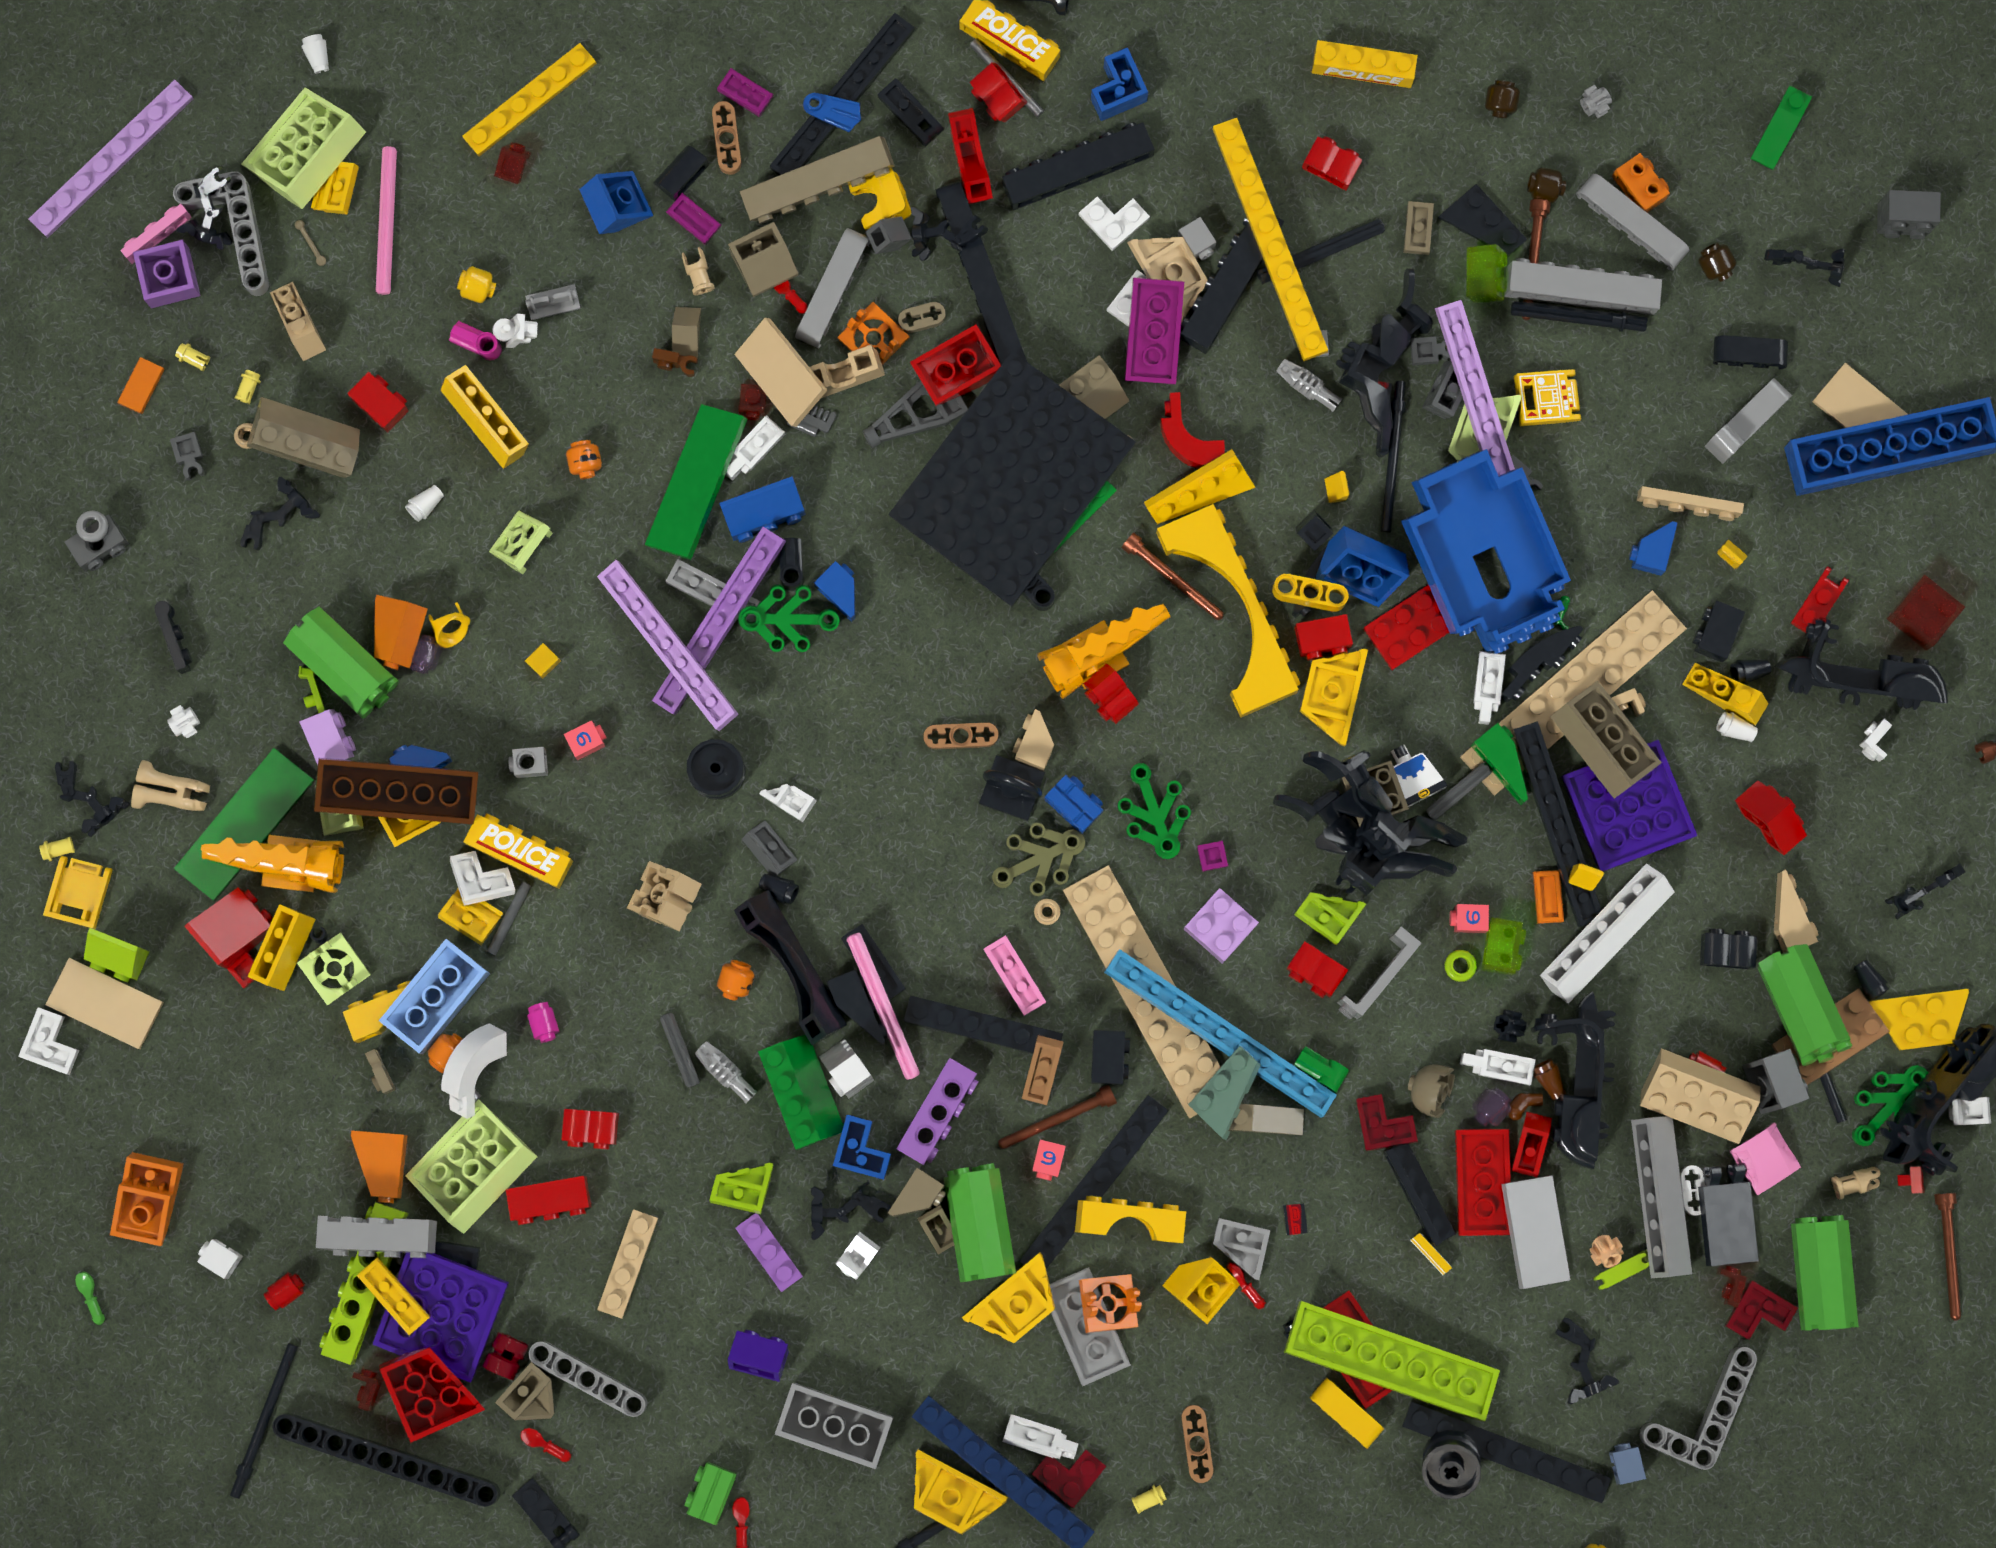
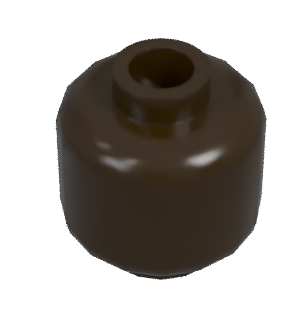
M1495 80V84L1488 86L1485 108L1493 112L1492 117L1507 119L1508 114L1517 112L1520 91L1515 87V83Z
M1540 167L1535 172H1531L1527 192L1531 193L1533 199H1544L1554 203L1559 196L1564 195L1566 181H1562L1560 171Z
M1716 242L1700 252L1701 256L1698 259V263L1708 279L1714 280L1718 278L1719 282H1722L1733 275L1731 270L1735 268L1737 262L1727 245H1719Z

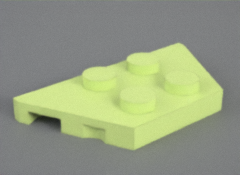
M1521 395L1492 398L1505 440H1507L1522 397ZM1465 404L1448 452L1457 461L1480 451Z

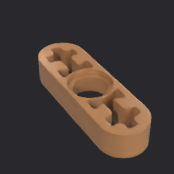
M721 101L715 104L712 109L718 164L723 173L732 175L741 168L734 107L729 102ZM722 108H726L727 112H731V114L726 116L728 125L723 126L721 116L717 115L721 113ZM725 132H729L734 136L733 142L727 145L720 142V136ZM720 150H731L732 160H737V162L733 163L732 168H728L727 164H723V162L727 161L726 151L720 152Z
M991 723L931 725L924 732V742L931 749L991 747L998 740V730ZM971 728H977L976 734L983 733L984 728H989L990 733H994V736L990 737L988 742L984 741V737H976L977 743H971L973 738ZM945 729H951L949 733L951 744H946V738L938 739L937 744H933L932 739H928V736L932 735L934 730L938 731V735H946ZM959 729L966 730L969 735L968 740L964 743L956 742L953 738L955 731Z
M1189 1405L1183 1410L1181 1415L1189 1474L1194 1481L1205 1483L1213 1475L1206 1415L1201 1407ZM1195 1409L1196 1414H1201V1419L1197 1420V1428L1203 1426V1433H1187L1188 1428L1193 1429L1192 1422L1186 1420V1416L1190 1415V1410ZM1194 1436H1200L1205 1441V1446L1201 1451L1195 1452L1190 1448L1189 1443ZM1207 1453V1459L1202 1458L1203 1467H1208V1472L1204 1473V1478H1200L1198 1474L1193 1472L1194 1469L1198 1468L1197 1459L1191 1461V1455L1202 1456Z

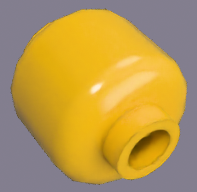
M472 266L466 271L462 270L457 284L461 297L477 303H483L487 297L492 298L496 283L492 282V274L490 272Z

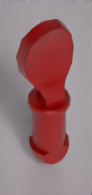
M789 281L773 287L779 294H785V299L789 300L799 313L806 312L808 305L796 294L794 289L791 290Z
M1228 1263L1226 1266L1239 1282L1242 1288L1241 1292L1246 1294L1257 1309H1263L1266 1304L1265 1300L1253 1288L1251 1282L1246 1283L1241 1268L1234 1263Z
M531 1428L521 1431V1440L527 1446L532 1448L543 1447V1452H548L562 1462H568L571 1459V1453L567 1449L564 1450L555 1445L551 1440L546 1442L538 1431Z
M744 1497L736 1498L732 1507L733 1516L738 1522V1526H735V1548H748V1526H745V1522L749 1516L750 1508L748 1501Z

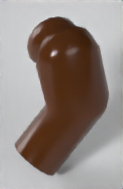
M1520 1093L1516 1095L1508 1105V1116L1512 1120H1520L1523 1117L1522 1113L1528 1106H1543V1094Z

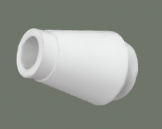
M321 34L303 38V45L301 47L314 73L319 74L322 70L325 72L329 71L326 40L322 38Z
M433 485L431 488L409 499V503L405 508L419 522L421 519H426L444 495L437 486Z
M1724 712L1719 718L1716 728L1717 731L1721 732L1722 736L1750 742L1755 739L1758 728L1733 712Z

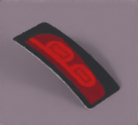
M1304 1203L1283 1205L1286 1234L1308 1233Z

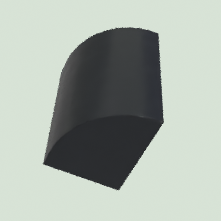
M687 145L653 183L672 200L676 201L709 166L708 159L698 150Z

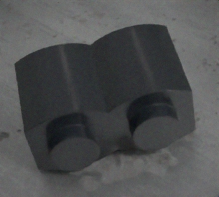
M1709 929L1708 933L1701 934L1700 966L1750 970L1756 968L1757 937L1750 936L1749 931H1734V935L1724 934V929Z

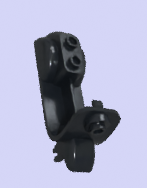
M1823 617L1819 619L1814 618L1812 623L1807 624L1805 637L1808 640L1802 656L1788 657L1774 666L1792 674L1788 682L1789 692L1796 694L1803 692L1804 695H1807L1812 685L1841 689L1844 691L1839 695V702L1845 704L1846 696L1851 694L1854 697L1853 705H1858L1860 703L1858 692L1896 697L1899 707L1903 705L1905 709L1912 707L1913 710H1916L1922 701L1948 703L1945 681L1936 667L1929 665V660L1913 658V663L1903 662V656L1888 654L1887 659H1880L1879 670L1821 662L1820 653L1825 642L1830 644L1837 643L1836 639L1828 637V631L1831 629L1839 630V626L1831 624V620Z
M1593 991L1581 999L1576 1007L1574 1019L1557 1020V1015L1541 1014V1018H1535V1026L1531 1028L1532 1033L1539 1032L1537 1035L1538 1044L1543 1043V1036L1546 1034L1551 1036V1045L1557 1044V1034H1576L1577 1051L1574 1095L1562 1094L1559 1100L1556 1099L1554 1114L1558 1115V1126L1553 1127L1552 1139L1553 1142H1557L1558 1149L1570 1161L1591 1170L1594 1169L1598 1158L1599 1140L1608 1137V1134L1599 1132L1601 1129L1609 1128L1606 1123L1600 1121L1603 1082L1609 1083L1614 1081V1078L1604 1075V1069L1614 1068L1615 1064L1610 1062L1604 1063V1029L1615 1025L1613 1021H1607V1019L1616 1015L1611 1010L1597 1011Z
M1984 1023L1976 1028L1968 1027L1962 1031L1957 1039H1953V1044L1947 1046V1051L1901 1106L1894 1121H1886L1889 1131L1886 1128H1880L1881 1134L1890 1140L1883 1154L1884 1161L1895 1164H1907L1918 1159L1922 1163V1169L1932 1176L1935 1174L1942 1175L1945 1170L1957 1172L1958 1166L1950 1161L1953 1153L1945 1151L1942 1154V1150L1946 1147L1945 1143L1937 1142L1933 1146L1931 1132L1937 1120L1957 1096L1961 1100L1974 1101L1982 1095L1984 1089L1996 1077V1027L1994 1025Z

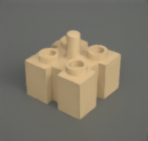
M649 861L640 879L643 881L640 891L635 890L627 909L651 921L680 931L687 914L692 911V905L688 902H694L702 884L678 871Z

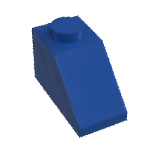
M1670 522L1642 538L1637 546L1633 545L1629 555V560L1633 561L1631 568L1661 576L1666 571L1677 522Z
M835 561L814 582V585L818 591L852 622L855 619V581L852 577L854 572L846 564L843 563L840 566Z
M413 745L399 747L393 752L394 756L389 758L392 764L442 768L452 762L451 757L447 753Z

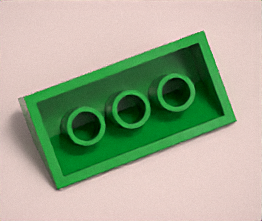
M806 1035L789 1039L758 1051L795 1150L803 1149L842 1133L844 1125L814 1047Z

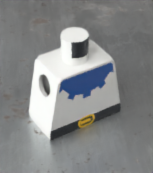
M1405 745L1391 751L1397 763L1393 767L1408 807L1447 787L1444 779L1424 753L1411 757Z

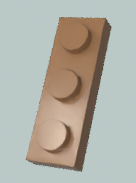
M1038 1035L1022 1099L1047 1105L1063 1041Z

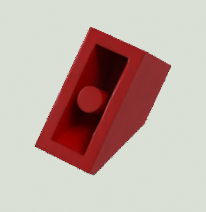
M1526 1111L1512 1171L1538 1178L1552 1118Z

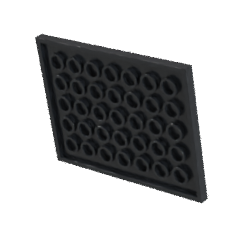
M1012 351L888 515L1009 606L1013 607L1135 446L1136 442Z

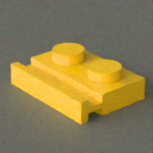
M341 162L315 193L311 208L328 213L348 215L359 166L355 163Z
M457 888V891L438 914L439 919L480 945L484 943L503 916V912L485 901L464 906L459 888Z

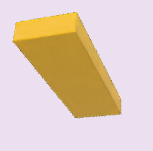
M379 1257L357 1275L408 1335L412 1334L430 1318Z

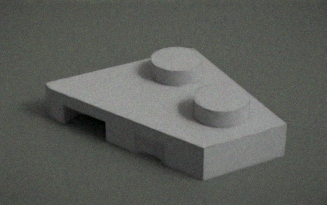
M1218 1218L1213 1245L1252 1278L1259 1280L1270 1230Z

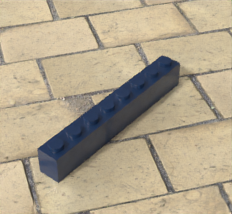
M930 1395L927 1396L912 1415V1418L1071 1548H1083L1095 1531Z

